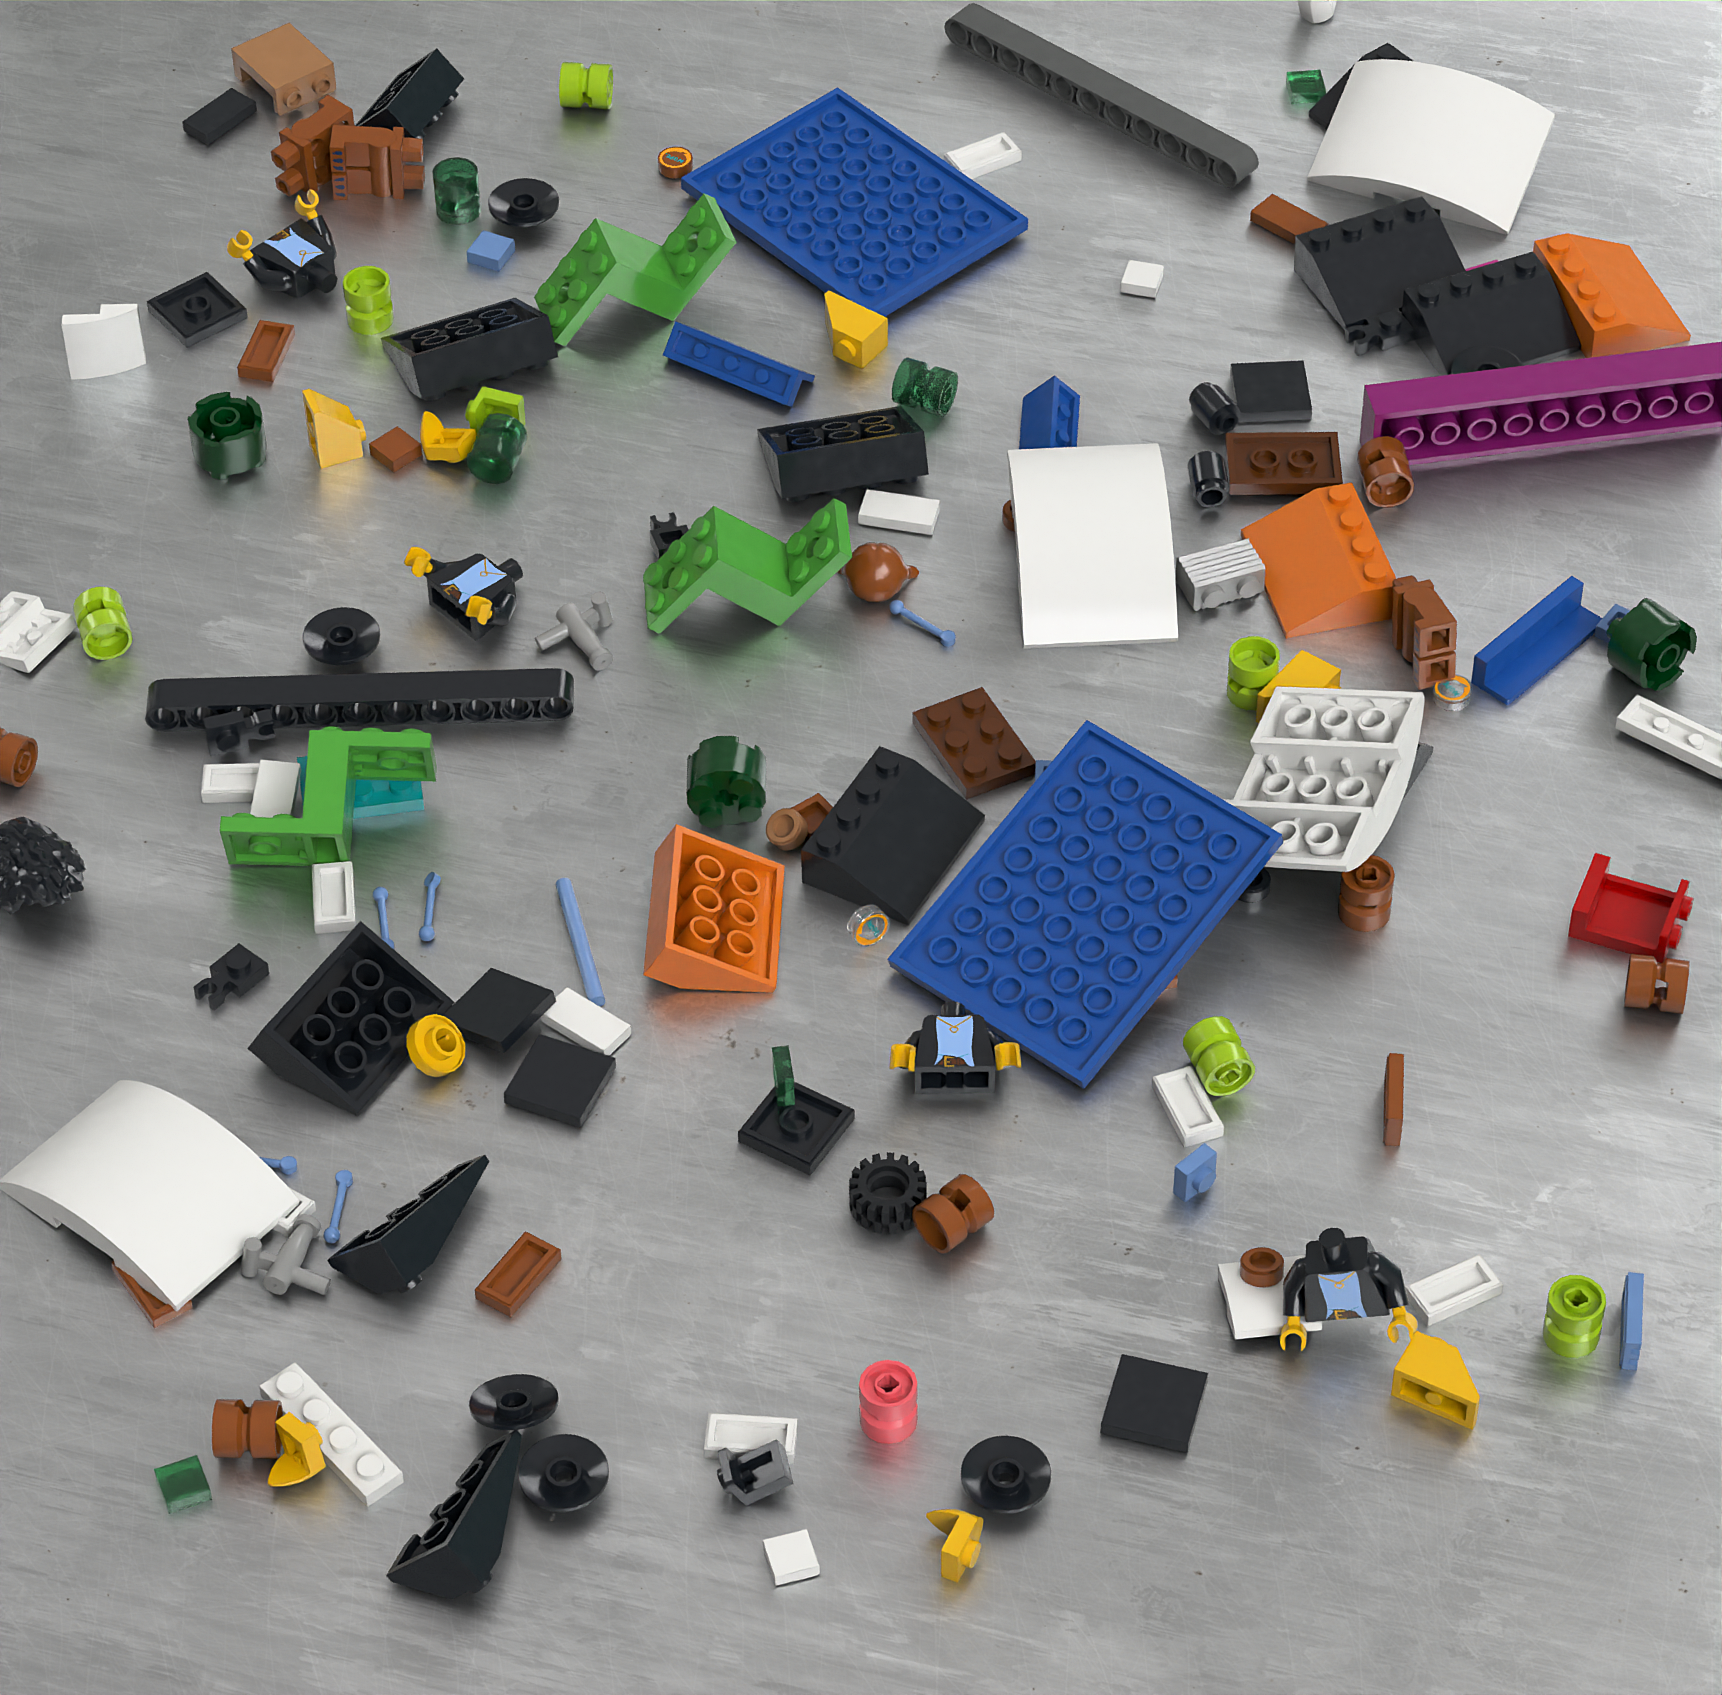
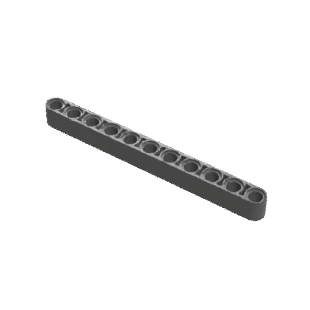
M971 3L945 22L944 29L947 37L958 47L1224 187L1233 188L1258 168V157L1255 151L1247 144L978 4Z

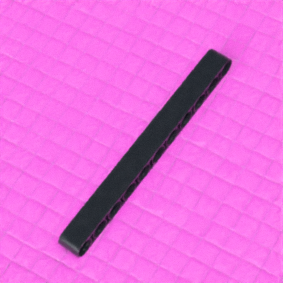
M545 668L160 679L152 682L148 687L145 721L148 726L157 731H205L203 718L242 710L243 716L246 718L266 709H270L273 729L559 721L570 717L573 713L574 678L564 669Z

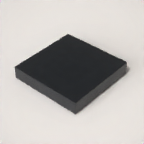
M208 272L147 301L148 311L186 348L248 318L247 309Z
M1304 360L1231 364L1230 376L1234 401L1241 411L1238 423L1312 419V405Z
M490 968L442 1016L448 1018L457 1026L463 1038L505 1053L556 1002L553 990Z
M539 1034L503 1093L504 1103L581 1128L616 1068V1059Z
M782 1076L738 1131V1142L811 1176L855 1119V1109Z
M1122 1354L1101 1421L1100 1433L1188 1453L1208 1383V1373Z

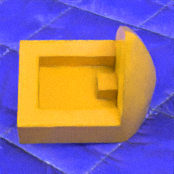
M423 412L420 425V440L427 460H443L448 463L460 462L467 457L468 453L479 442L475 429L444 428L441 421L433 413Z
M290 1412L275 1421L285 1453L277 1459L270 1471L268 1485L270 1487H283L302 1483L326 1467L320 1449L323 1440L313 1424L301 1422Z
M941 1509L928 1512L926 1518L940 1531L948 1535L941 1550V1577L958 1583L965 1568H973L981 1549L979 1539L983 1527V1518L957 1509Z

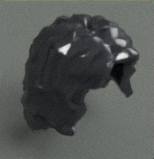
M18 817L0 824V909L3 908L9 914H13L19 911L24 902L29 906L40 903L43 907L53 904L63 905L66 901H70L72 899L71 893L84 890L82 885L84 877L82 873L86 868L78 851L72 848L70 842L62 840L49 827L26 817Z

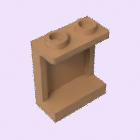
M290 23L231 48L235 76L241 82L253 78L273 97L274 110L279 116L336 90L334 63Z

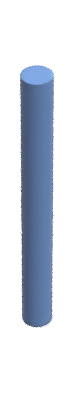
M561 878L556 881L555 886L588 1000L601 1007L605 1004V997L573 886L569 878Z

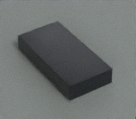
M230 88L182 121L183 130L209 145L257 111L256 101Z

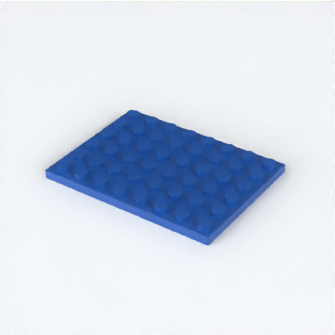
M838 87L681 178L682 190L697 201L703 193L714 197L725 220L819 289L825 293L831 291L884 317L1028 230V218Z
M1086 720L887 960L891 968L943 1001L962 1003L965 1006L966 1015H980L984 1017L986 1028L995 1031L997 1035L1008 1042L1018 1043L1021 1050L1085 1089L1283 844V837L1281 833Z

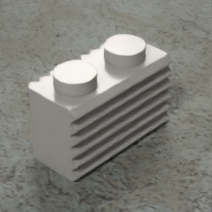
M1248 538L1178 557L1176 560L1175 580L1193 610L1198 611L1200 608H1214L1221 603L1226 604L1228 601L1233 602L1235 599L1240 600L1242 597L1250 598L1257 593L1261 594L1264 591L1266 568Z

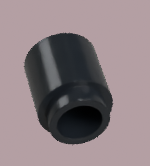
M1204 382L1196 386L1189 397L1191 410L1211 433L1221 435L1232 431L1236 427L1241 415L1240 408L1220 386Z
M1212 451L1199 452L1187 464L1192 495L1203 507L1219 506L1224 503L1229 492L1224 458L1219 453Z

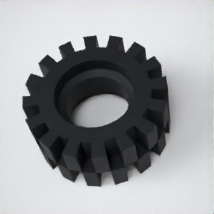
M887 1152V1159L882 1160L879 1153L872 1155V1163L866 1158L860 1161V1169L854 1167L852 1178L849 1179L850 1211H853V1218L856 1222L861 1220V1226L867 1230L873 1224L874 1233L882 1234L883 1228H889V1235L897 1234V1226H901L904 1232L911 1229L910 1221L914 1223L912 1210L927 1198V1182L924 1171H919V1164L916 1161L908 1165V1156L901 1155L898 1161L894 1160V1153ZM892 1187L901 1190L904 1194L896 1199L885 1200L872 1195V1192L880 1188Z

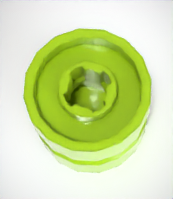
M563 62L559 79L560 106L581 108L584 103H587L591 109L610 110L613 96L612 65L592 63L589 68H585L583 63Z
M361 266L349 271L343 278L344 299L347 304L345 309L349 328L362 335H374L387 330L393 324L394 319L388 274L383 269L375 266Z
M100 586L82 592L75 599L73 611L84 651L90 657L100 660L113 659L124 654L130 648L133 638L121 595L112 588Z
M1248 636L1237 640L1229 650L1227 697L1238 708L1256 711L1258 693L1279 673L1280 651L1276 644L1269 639L1259 636Z
M1223 1016L1209 1017L1194 1024L1186 1032L1183 1038V1047L1209 1094L1213 1096L1230 1095L1244 1088L1252 1080L1255 1074V1065L1246 1049L1241 1047V1039L1228 1018Z
M1568 1275L1559 1278L1552 1284L1549 1290L1543 1324V1339L1548 1348L1558 1355L1567 1358H1580L1594 1351L1600 1341L1602 1320L1606 1307V1294L1602 1287L1593 1279L1582 1275Z

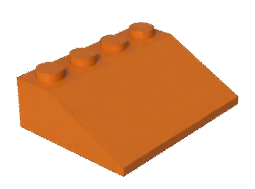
M1569 233L1534 241L1533 252L1550 272L1580 340L1581 351L1586 358L1648 351L1690 340L1691 334L1629 245Z
M1352 482L1314 489L1241 529L1242 539L1249 538L1250 544L1252 543L1262 563L1265 564L1264 590L1286 639L1392 619V582L1396 579V576Z
M676 824L654 855L643 975L680 989L773 993L777 984L785 865Z

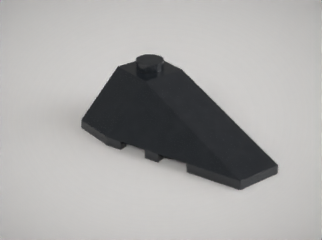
M486 1155L458 1164L418 1193L420 1198L414 1199L386 1215L389 1221L376 1227L371 1232L369 1230L363 1231L327 1260L330 1266L378 1294L398 1289L400 1293H404L418 1285L423 1280L420 1274L434 1263L489 1163Z
M514 1430L485 1445L455 1484L459 1490L447 1498L443 1504H438L429 1514L435 1521L432 1526L424 1533L422 1538L418 1534H414L404 1545L386 1575L391 1582L449 1599H454L468 1591L477 1593L490 1582L493 1576L490 1571L501 1554L522 1435L518 1430Z

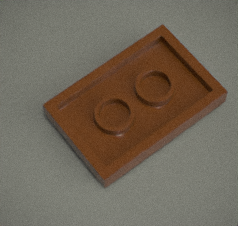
M1338 432L1226 433L1225 435L1229 495L1307 494L1317 488L1343 484Z
M983 687L912 712L913 725L966 800L1035 775V759Z

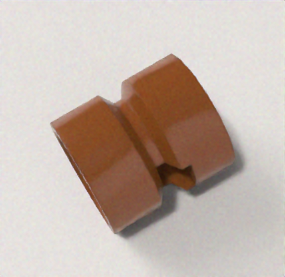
M1384 436L1371 439L1362 445L1358 452L1357 460L1369 502L1382 508L1403 504L1414 492V481L1403 443L1396 438Z
M0 728V782L21 787L29 780L35 769L38 758L37 742L34 738L18 733H7L5 729Z
M1371 855L1359 867L1349 872L1341 873L1338 915L1347 927L1356 931L1370 932L1384 927L1389 921L1395 873L1393 867L1386 860L1379 856Z
M1631 953L1627 972L1624 1007L1648 1009L1652 1004H1656L1659 1011L1683 1014L1690 961L1666 958L1662 963H1657L1654 956ZM1656 979L1666 982V987L1655 988Z
M959 1174L939 1190V1194H932L915 1206L912 1210V1218L916 1229L925 1242L935 1251L944 1254L962 1243L967 1238V1233L973 1234L994 1218V1207L987 1192L975 1179L966 1174Z
M217 1399L212 1417V1450L214 1457L241 1458L244 1451H249L253 1459H278L281 1454L282 1443L275 1421L283 1416L282 1402L280 1400H255L250 1407H247L242 1399Z

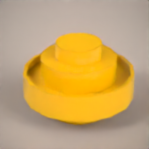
M433 1014L421 1018L410 1027L407 1034L406 1047L410 1059L419 1070L429 1076L441 1077L450 1074L461 1066L465 1057V1042L462 1033L452 1021L444 1016Z

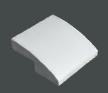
M101 304L100 314H70L62 316L61 326L71 379L103 377L125 372L146 364V352L138 304Z
M11 591L0 602V663L10 668L30 673L77 627L73 615L45 609L39 596Z
M1304 1255L1283 1257L1284 1277L1279 1283L1270 1287H1255L1243 1281L1240 1276V1262L1218 1264V1279L1226 1299L1227 1319L1235 1340L1280 1335L1281 1328L1287 1323V1316H1283L1284 1278L1297 1259L1303 1258ZM1300 1316V1323L1304 1325L1306 1332L1322 1330V1321L1306 1322L1305 1316Z

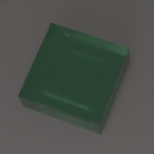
M1320 69L1286 72V86L1291 104L1317 103L1326 94Z
M789 1045L772 1047V1069L778 1106L795 1105L794 1075Z
M197 1455L154 1469L155 1478L169 1514L212 1500L211 1490Z

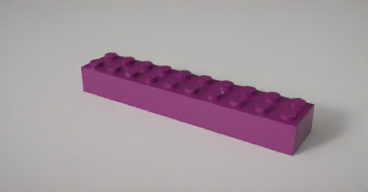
M1722 342L1364 385L1359 441L1362 447L1366 442L1377 437L1389 436L1396 438L1403 443L1410 466L1722 427Z

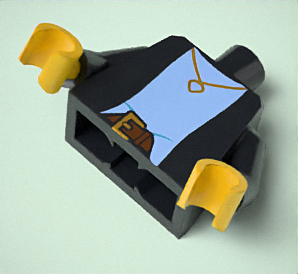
M309 189L307 193V198L311 205L303 203L299 194L294 205L297 213L307 216L309 221L306 222L301 218L251 250L249 248L252 245V237L244 230L238 232L236 240L231 238L228 242L227 251L229 255L244 259L243 265L261 288L281 291L294 298H301L315 288L324 293H329L335 288L338 278L335 275L334 260L337 257V252L332 234L323 216H318L315 210L319 197L314 190Z
M411 547L409 549L404 564L412 567L411 571L416 577L424 575L427 578L429 604L467 635L478 641L495 625L502 627L508 625L517 604L515 582L523 577L521 566L516 560L510 558L497 566L483 554H474L460 561L443 563L431 559V555L422 548Z
M951 1001L941 1006V1015H928L925 1017L922 1029L914 1031L904 1044L900 1043L891 1046L889 1069L899 1067L901 1069H908L911 1072H914L915 1069V1094L995 1093V1064L997 1071L1008 1068L1011 1065L1020 1068V1047L1018 1043L1003 1042L995 1031L986 1028L984 1017L980 1015H966V1009L962 1003Z
M1328 1228L1322 1231L1319 1235V1240L1310 1241L1306 1244L1305 1257L1297 1259L1284 1278L1283 1316H1287V1323L1281 1328L1280 1333L1282 1349L1285 1350L1286 1336L1291 1333L1301 1337V1351L1305 1348L1307 1332L1304 1325L1300 1323V1316H1305L1306 1322L1390 1315L1391 1308L1393 1319L1387 1329L1389 1339L1393 1343H1397L1399 1332L1396 1325L1402 1324L1408 1328L1409 1337L1412 1340L1418 1325L1416 1318L1405 1310V1305H1409L1401 1269L1384 1254L1376 1252L1371 1241L1364 1236L1345 1238L1344 1232L1339 1228Z

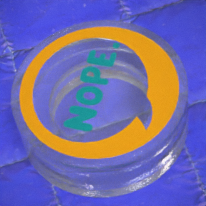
M1455 674V678L1433 683V702L1436 706L1446 711L1462 710L1471 702L1472 685L1467 678Z
M866 905L852 914L847 924V932L859 946H871L879 942L887 933L889 918L878 906Z

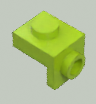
M482 386L474 400L471 399L467 405L466 421H469L470 429L476 430L477 437L480 436L486 425L520 433L526 424L524 397Z

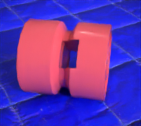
M883 1360L868 1366L861 1374L859 1382L860 1425L868 1438L878 1443L893 1444L902 1442L910 1437L916 1429L918 1420L917 1379L909 1366L899 1361Z

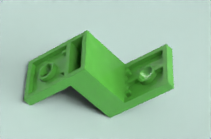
M704 193L695 205L689 209L687 215L676 229L668 235L662 246L595 218L590 226L581 233L578 241L568 254L560 260L557 268L546 282L539 287L534 299L539 310L549 316L555 343L563 346L568 344L606 294L674 321L737 242L715 198Z
M833 498L823 509H819L799 532H795L786 544L713 506L704 516L698 517L691 528L679 540L672 542L667 552L655 563H651L645 570L643 582L647 628L660 634L706 589L778 626L782 625L852 558L846 504Z
M338 727L309 730L303 817L296 818L289 814H277L273 818L255 817L248 813H236L232 817L221 816L220 835L228 863L241 865L312 866V864L350 861L356 780L436 782L437 765L431 733H424L418 729L384 732L378 728H364L361 731H343Z

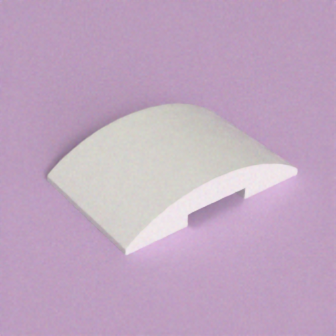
M1378 59L1355 62L1307 180L1374 199L1376 193L1405 201L1422 196L1432 208L1440 210V217L1508 235L1554 122L1555 114L1515 91L1458 70L1406 60Z
M1159 444L1007 450L1012 518H1014L1018 564V590L1023 649L1177 642L1178 626L1173 543L1167 487Z
M1276 686L1250 743L1255 754L1233 800L1223 799L1282 834L1283 844L1264 867L1349 872L1359 867L1374 853L1398 812L1411 775L1423 718L1425 700L1423 692Z
M119 1080L0 1179V1190L55 1228L63 1223L114 1259L117 1268L119 1267L133 1277L139 1286L165 1304L171 1305L175 1311L182 1308L243 1255L246 1239L255 1237L260 1240L277 1225L281 1217L285 1218L300 1205L299 1199L276 1173L249 1147L217 1121L185 1100L165 1090L132 1080Z

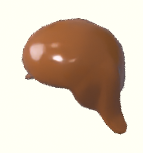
M869 542L858 546L852 552V558L837 573L846 577L850 590L858 598L868 602H883L898 593L905 580L916 578L919 571L917 567L906 565L902 555L895 547L886 543Z

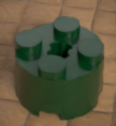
M230 392L211 394L195 404L196 410L191 417L188 416L187 420L195 462L203 470L209 471L212 478L223 480L230 475L242 473L263 465L266 460L265 452L267 449L263 415L260 405L252 397L247 396L246 400H243L241 398H231Z
M1649 598L1641 600L1623 618L1614 619L1606 631V635L1610 639L1607 651L1609 664L1644 689L1651 688L1654 691H1660L1670 686L1684 672L1679 666L1685 659L1687 652L1689 651L1694 654L1696 650L1697 636L1695 629Z
M716 736L703 740L699 743V749L692 756L689 754L687 758V804L691 811L699 817L700 824L708 828H716L720 825L755 822L762 816V809L766 803V757L760 747L755 745L753 749L748 745L739 743V737Z

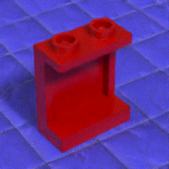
M1595 853L1572 908L1568 937L1628 954L1654 956L1656 962L1662 963L1666 958L1669 948L1676 950L1683 930V926L1678 925L1680 919L1688 921L1694 901L1693 897L1687 896L1690 881L1681 879L1677 892H1672L1609 874L1611 857Z

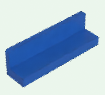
M676 321L663 352L665 357L790 407L793 406L802 380L813 383L815 375Z
M1055 375L1023 398L1019 449L1077 447L1080 395Z
M1573 576L1569 577L1474 655L1471 683L1502 703L1509 705L1595 634L1596 625L1602 618L1581 606L1584 583Z

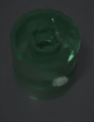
M460 157L447 158L436 164L432 174L437 216L441 221L452 225H462L474 221L482 211L477 166L473 161Z
M906 357L899 365L894 377L892 400L895 403L914 409L920 405L921 411L944 417L951 409L957 393L958 374L938 366L930 370L928 363Z
M490 414L484 418L466 459L470 472L486 483L500 484L508 481L514 472L528 439L524 425L516 418L507 414Z

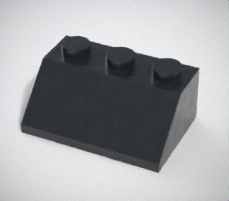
M436 48L400 72L355 126L381 127L392 131L393 127H404L405 138L423 139L426 135L423 131L425 126L430 127L443 114L439 109L442 106H448L459 95L456 89L463 82L464 78Z

